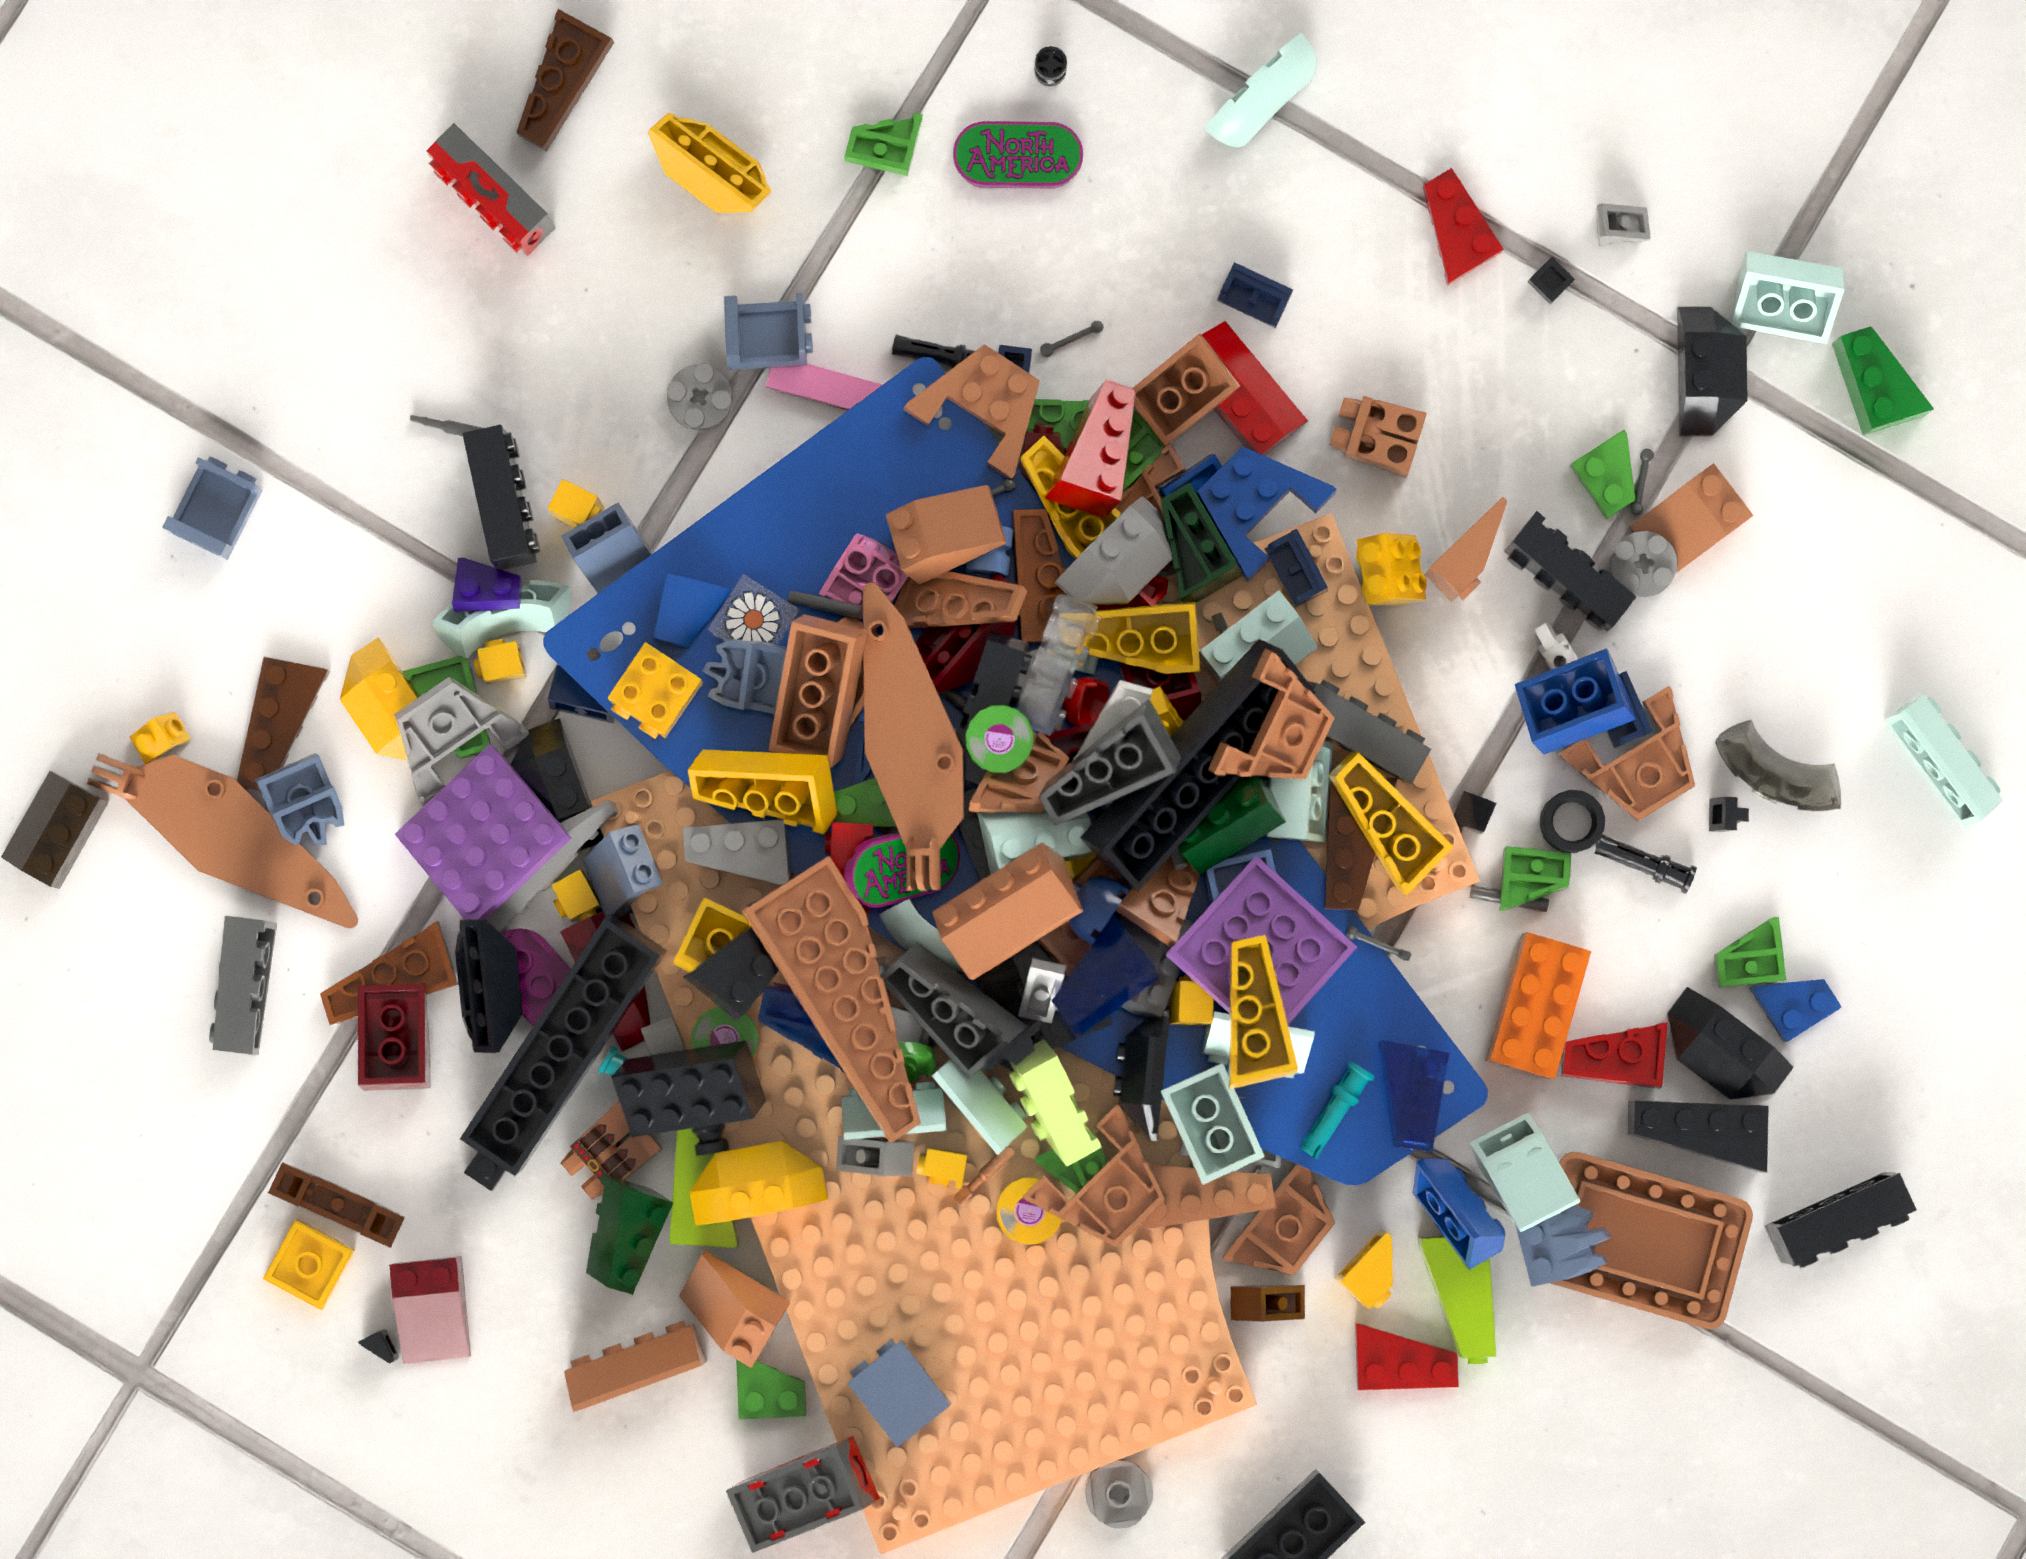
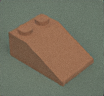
M1198 334L1133 387V389H1136L1134 406L1166 446L1178 440L1236 391L1240 385L1204 337Z
M1713 463L1638 519L1629 528L1633 533L1651 531L1669 541L1677 553V572H1679L1754 515Z
M988 485L914 500L885 514L901 570L919 585L1007 543L991 489Z
M1504 497L1489 509L1424 574L1451 602L1458 596L1464 600L1481 583L1477 577L1484 571L1508 501Z
M706 1250L701 1254L679 1295L722 1351L750 1368L755 1364L791 1303Z

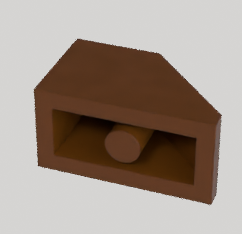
M1305 1285L1231 1286V1320L1265 1322L1305 1319Z

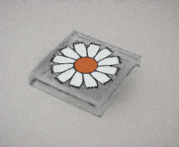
M743 574L707 630L724 642L732 639L761 641L779 645L791 626V622L795 620L800 612V609Z

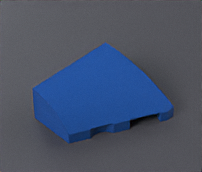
M667 573L653 635L654 642L688 648L702 627L713 617L714 612L722 602L730 596L731 589Z

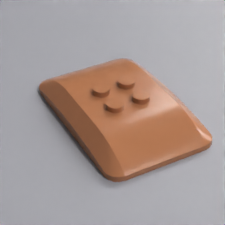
M1569 1152L1562 1156L1559 1163L1580 1199V1203L1576 1205L1593 1211V1218L1587 1223L1588 1229L1606 1228L1612 1237L1596 1245L1594 1249L1597 1254L1604 1255L1608 1263L1591 1272L1550 1284L1705 1329H1714L1722 1325L1727 1316L1753 1220L1751 1206L1746 1201L1581 1152Z

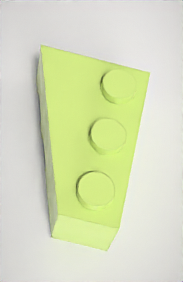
M1043 1039L1034 1044L1035 1051L1017 1065L1010 1062L1014 1071L1009 1075L1016 1089L1019 1092L1023 1091L1024 1097L1020 1098V1101L1029 1116L1033 1115L1035 1119L1031 1126L1040 1141L1046 1139L1067 1167L1102 1146L1098 1138L1093 1135L1085 1124L1088 1118L1083 1109L1080 1111L1073 1095L1075 1091L1058 1056Z

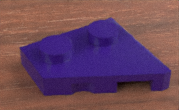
M463 557L458 558L452 599L454 612L520 609L523 587L521 576Z

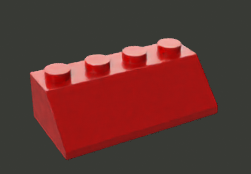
M1226 321L1202 334L1240 385L1214 411L1245 448L1266 456L1306 424L1308 420Z

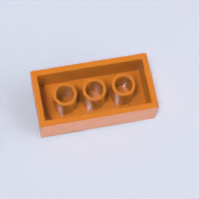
M1529 932L1521 935L1485 1061L1545 1079H1555L1591 951Z

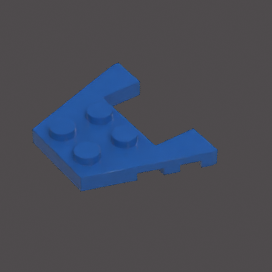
M1242 446L1197 491V496L1244 574L1243 577L1249 582L1269 562V556L1250 541L1246 535L1289 492L1293 493L1316 514L1336 494L1337 489L1333 485Z

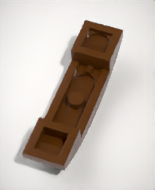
M284 1162L281 1163L268 1191V1194L297 1207L301 1206L355 1230L360 1235L389 1248L392 1247L405 1219V1216L381 1204Z

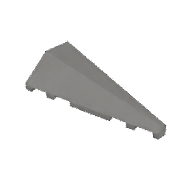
M607 800L561 822L562 827L572 838L486 920L501 934L505 933L508 930L506 927L517 914H523L529 908L526 904L539 891H545L578 856L577 851L588 839L593 840L599 834L597 831L599 827L610 816L615 817L619 813L616 803Z

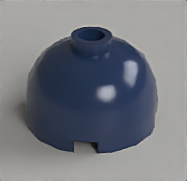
M1099 875L1091 877L1083 885L1078 882L1074 885L1083 912L1067 922L1072 931L1091 946L1096 940L1090 936L1092 932L1095 931L1100 934L1122 902V899L1117 897L1118 894L1121 892L1127 895L1130 890L1121 882L1108 876Z

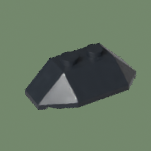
M1677 307L1679 437H1712L1748 401L1746 335L1712 307Z
M558 718L529 729L528 732L530 734L523 739L510 765L559 823L592 808L593 806L561 719ZM600 827L597 830L599 834L593 840L588 839L577 852L597 845L604 838Z
M462 919L459 923L460 931L455 948L462 1019L467 1033L473 1041L472 1048L474 1053H498L523 1014V996L520 990L519 961L516 947L486 919Z
M1689 987L1684 989L1667 1012L1676 1060L1729 1100L1774 1094L1794 1068L1773 1045L1720 1005Z
M1166 1005L1161 1018L1148 1017L1125 1036L1124 1042H1118L1116 1062L1122 1063L1121 1076H1115L1113 1096H1119L1118 1104L1148 1141H1158L1162 1099L1161 1090L1163 1089L1171 1007Z

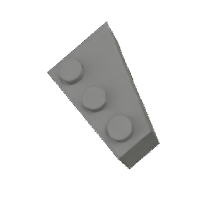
M784 819L683 828L685 862L779 885H784L791 880L787 824H784Z

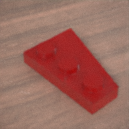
M1452 168L1424 184L1423 190L1431 222L1434 226L1438 242L1437 247L1440 258H1442L1448 286L1499 255L1504 249Z
M1668 1022L1644 1028L1628 1029L1618 1033L1566 1041L1563 1049L1561 1076L1655 1089L1662 1088Z
M1355 1322L1357 1390L1459 1387L1457 1353Z

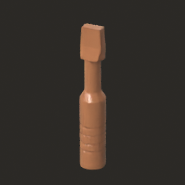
M1008 1145L998 1155L995 1154L979 1170L978 1175L967 1186H963L953 1198L962 1205L973 1195L972 1192L983 1181L989 1180L1015 1154V1151Z

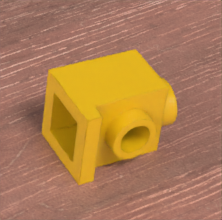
M928 1147L926 1154L919 1155L916 1174L929 1176V1183L949 1186V1181L953 1180L956 1181L955 1188L962 1189L968 1154Z

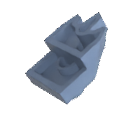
M732 639L716 645V650L722 657V662H707L702 672L713 677L719 683L718 687L710 690L708 697L724 706L741 710L753 709L775 715L787 647L761 641Z
M317 753L255 779L265 805L281 836L294 845H298L301 842L302 834L308 832L315 845H327L326 823L331 822L335 827L344 826L342 805Z
M1576 1205L1523 1232H1520L1516 1226L1531 1287L1573 1278L1591 1272L1608 1263L1605 1256L1597 1254L1594 1249L1596 1245L1608 1240L1612 1236L1606 1228L1588 1229L1587 1223L1593 1218V1211Z

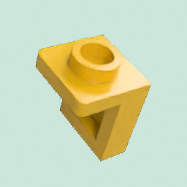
M175 712L152 718L129 736L145 764L158 760L173 747L185 744L190 740L183 722Z

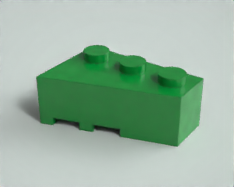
M1872 326L1841 335L1832 343L1863 436L1924 417L1934 410Z

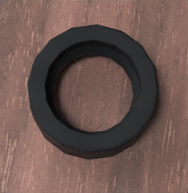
M1567 790L1556 794L1546 802L1540 814V829L1543 838L1551 847L1563 853H1578L1589 849L1599 841L1605 829V815L1601 804L1594 796L1581 790ZM1568 802L1583 805L1589 811L1592 819L1591 829L1588 834L1577 841H1568L1560 837L1553 825V816L1556 810L1562 804Z

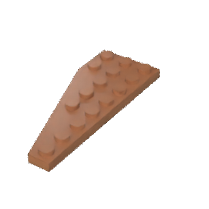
M828 856L742 912L888 1141L892 1143L921 1124L912 1087L907 1079L902 1049L899 1048L896 1037V1026L884 980L879 972L874 943L872 944L868 929L867 915L855 895L849 889L834 862Z

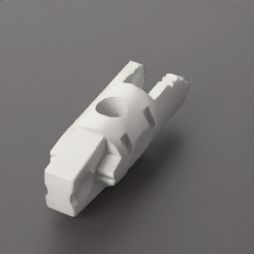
M1546 622L1535 629L1542 643L1538 649L1550 670L1561 666L1559 663L1560 656L1566 659V664L1578 660L1563 633L1557 635L1550 622Z

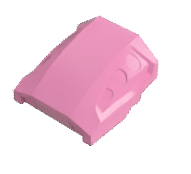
M857 533L833 568L819 594L833 600L863 606V588L867 583L872 582L877 584L888 599L893 602L908 575L901 570L897 553L878 541Z

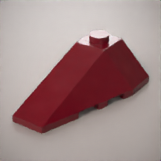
M603 912L590 916L560 931L575 962L605 918ZM629 914L618 917L635 928ZM645 985L613 1032L622 1052L645 1041L641 1028L651 1025Z

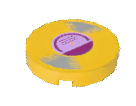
M1036 1177L1021 1178L1010 1183L1001 1192L997 1202V1220L1002 1231L1011 1240L1021 1244H1039L1048 1240L1059 1229L1062 1221L1061 1218L1026 1201L1022 1197L1039 1180Z

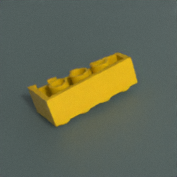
M702 749L688 768L692 795L695 800L732 810L740 807L751 811L752 815L765 818L766 815L784 819V824L795 827L798 824L813 827V832L825 834L838 814L828 755Z
M1351 751L1328 775L1400 893L1408 895L1454 847L1360 753Z
M1266 935L1231 943L1229 1089L1293 1075L1299 1069Z

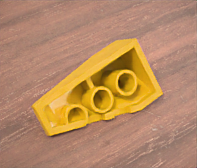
M1043 436L1021 456L1020 460L1067 551L1077 559L1121 513L1114 508L1104 519L1045 499V495L1054 481L1056 471L1065 456Z
M1195 602L1060 615L1064 649L1139 666L1165 674L1200 671Z

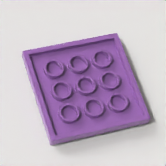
M492 744L486 746L395 833V836L463 919H487L572 838Z
M1256 855L1167 952L1166 956L1229 1012L1231 943L1266 935L1287 1024H1289L1354 952L1357 946Z

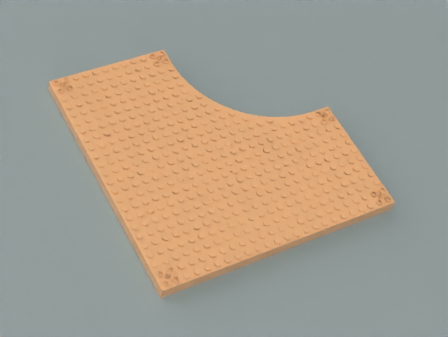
M1332 513L1254 543L1267 555L1264 548L1268 547L1269 543L1298 529L1328 586L1327 592L1295 608L1269 559V562L1249 582L1241 576L1195 603L1200 651L1220 635L1219 631H1216L1212 619L1213 615L1222 612L1228 625L1227 629H1229L1280 590L1301 617L1318 647L1295 665L1307 681L1319 684L1322 680H1325L1340 689L1338 695L1349 701L1350 697L1353 696L1368 705L1366 711L1377 717L1379 713H1382L1397 722L1395 725L1396 729L1403 733H1406L1409 729L1421 735L1371 609L1363 596L1361 584ZM1176 573L1165 577L1168 579L1167 594L1156 605L1182 603L1179 596ZM1200 660V671L1194 672L1201 691V700L1203 701L1217 686L1218 682ZM1325 737L1324 741L1333 743L1332 772L1350 752L1338 746L1334 739L1331 738L1330 740ZM1429 754L1413 783L1410 784L1397 779L1395 789L1454 847L1408 895L1398 891L1375 853L1360 908L1358 911H1354L1368 931L1378 924L1414 907L1480 882ZM1372 765L1384 778H1396ZM669 770L591 801V804L594 807L607 800L616 803L619 813L615 817L610 816L600 826L604 837L614 830L636 824L640 826L663 883L659 888L643 892L631 904V908L641 933L667 950L655 970L686 1050L693 1049L691 1044L692 1030L698 1018L708 1010L719 1007L683 978L688 971L672 964L703 897L744 916L742 911L748 908L750 903L767 896L782 885L685 862L683 828L731 823L708 803L693 799L691 788ZM1328 823L1326 843L1301 841L1325 874ZM791 872V880H792L793 878L796 877V875ZM868 926L872 944L874 943L877 954L878 968L879 964H884L885 969H888L906 951ZM780 970L746 1012L754 1021L759 1035L758 1047L752 1059L766 1102L753 1119L725 1123L721 1138H725L728 1141L729 1150L783 1140L822 1166L828 1200L794 1209L753 1216L751 1220L779 1293L783 1298L791 1302L786 1311L835 1439L838 1442L851 1436L854 1437L880 1497L879 1500L863 1509L880 1555L1257 1405L1233 1345L1219 1302L1211 1260L1209 1219L1144 1230L1141 1223L1118 1247L1063 1219L1059 1229L1048 1240L1039 1244H1021L1011 1240L1002 1231L997 1220V1202L1001 1192L1010 1183L1021 1178L1036 1177L1040 1179L1045 1175L1068 1200L1076 1194L1036 1163L1034 1157L1051 1150L1052 1147L1046 1139L1040 1141L1031 1126V1123L1035 1121L1033 1115H1028L1023 1120L1028 1127L1009 1144L1015 1151V1154L989 1180L983 1181L972 1192L973 1195L962 1205L953 1198L960 1190L955 1188L956 1181L950 1180L949 1186L929 1183V1176L916 1174L919 1155L926 1154L928 1147L968 1154L963 1186H967L978 1175L979 1170L996 1153L944 1090L946 1131L904 1134L897 1139L899 1141L914 1142L912 1176H878L836 1170L838 1137H844L841 1097L848 1096V1089L855 1088ZM888 989L887 994L890 1005L906 1009ZM1026 1027L1017 1037L1028 1030V1028ZM1038 1034L1031 1039L1033 1045L1043 1040V1037ZM939 1045L931 1048L935 1051L936 1069H938L950 1057ZM1061 1047L1054 1048L1052 1050L1058 1056L1075 1091L1073 1095L1080 1111L1082 1109L1085 1111L1088 1118L1085 1124L1090 1131H1094L1109 1162L1119 1152V1149L1095 1124L1118 1104L1119 1096H1113L1115 1075ZM1000 1064L989 1072L985 1070L983 1073L988 1079L994 1075L1007 1090L1002 1094L1007 1102L1011 1105L1016 1101L1027 1114L1020 1101V1098L1024 1097L1023 1091L1019 1092L1016 1089L1009 1075L1013 1071ZM925 1073L918 1076V1081L910 1083L912 1090L915 1089V1083L935 1081V1086L941 1087L932 1077V1074L926 1077ZM1161 1099L1158 1141H1148L1122 1109L1148 1164L1195 1168L1190 1156L1180 1155L1182 1138L1164 1100ZM886 1136L871 1137L873 1139H887ZM891 1339L895 1343H898L900 1340L905 1342L913 1356L952 1403L951 1406L898 1448L847 1383L853 1378L849 1372L864 1360L869 1365L880 1357L876 1351Z

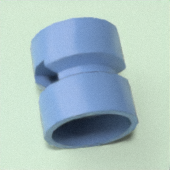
M1002 526L1007 543L968 561L965 572L988 578L995 574H999L1004 578L1008 577L1010 557L1006 555V551L1010 550L1012 546L1013 529Z

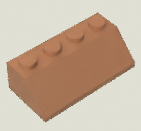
M1040 843L932 913L942 941L968 978L974 980L1080 914L1083 910L1064 858L1044 843Z
M683 1320L666 1326L667 1333L654 1338L653 1332L633 1338L635 1342L633 1346L622 1349L621 1343L603 1349V1356L591 1360L590 1356L586 1355L570 1361L572 1368L565 1370L564 1374L573 1412L704 1365L707 1360L694 1324L686 1326Z

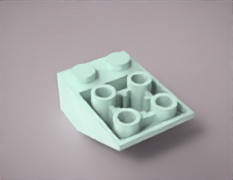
M1529 1112L1469 1142L1479 1169L1520 1232L1580 1203V1199Z

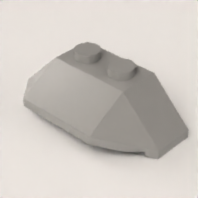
M1141 496L1082 552L1055 581V584L1078 606H1088L1089 604H1128L1173 559L1164 516L1144 496Z

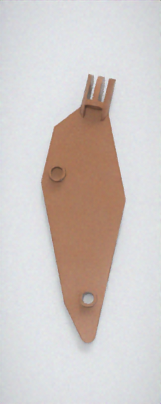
M870 582L863 588V629L868 630L864 648L865 755L906 847L907 891H915L917 887L919 890H929L930 886L932 890H940V848L964 818L963 748L905 618L880 587ZM882 625L884 632L878 637L876 630Z
M98 753L96 760L121 769L124 772L121 775L93 765L92 773L117 782L118 786L115 787L93 778H88L87 784L124 798L197 871L345 928H354L358 924V917L336 879L300 843L294 845L282 837L270 813L235 778L175 755H169L134 767ZM314 892L319 893L321 896V900L317 905L311 902V895Z

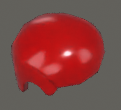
M1092 677L1079 678L1066 689L1063 697V713L1068 722L1080 726L1097 721L1109 698L1107 683Z

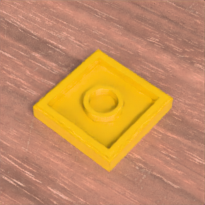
M295 1219L263 1279L310 1305L323 1310L355 1250Z

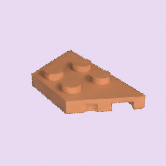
M1033 731L1034 744L1029 757L1020 767L1009 772L994 773L987 770L970 801L969 810L972 812L1043 813L1045 807L1039 795L1046 782L1068 765L1069 757L1059 748L1054 747L1042 732L1036 734Z
M1297 1164L1292 1167L1274 1190L1276 1208L1258 1211L1222 1256L1223 1259L1295 1275L1335 1224L1334 1218L1324 1201L1311 1171Z

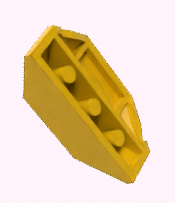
M667 113L649 129L648 135L664 173L716 213L752 212L770 195L771 188L767 185L760 163L709 124L689 118H677L675 114Z
M378 637L351 655L339 700L376 754L407 760L394 714L419 697Z
M783 1140L715 1153L689 1192L695 1225L743 1219L828 1200L822 1166Z

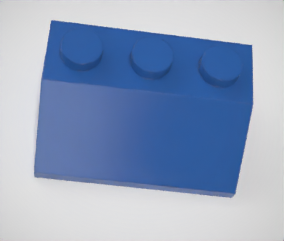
M1607 648L1514 684L1531 741L1543 755L1636 720L1627 689Z
M1420 1159L1417 1161L1412 1193L1466 1267L1470 1270L1503 1250L1505 1230L1500 1221L1496 1218L1492 1219L1486 1211V1205L1482 1197L1478 1193H1473L1468 1187L1467 1179L1461 1169L1458 1167L1454 1168L1448 1159Z

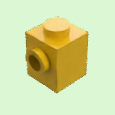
M496 639L485 642V648L477 649L479 658L474 659L476 675L478 678H483L487 685L527 677L520 644L517 641L504 643V639Z
M581 869L551 885L557 896L553 903L562 918L567 916L572 922L576 920L580 922L597 914L596 909L601 907L594 889L585 872Z

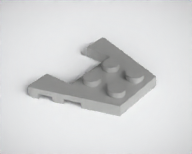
M448 677L394 714L417 797L422 806L426 805L445 786L431 765L481 731L489 728L505 751L530 734L525 725L451 677Z

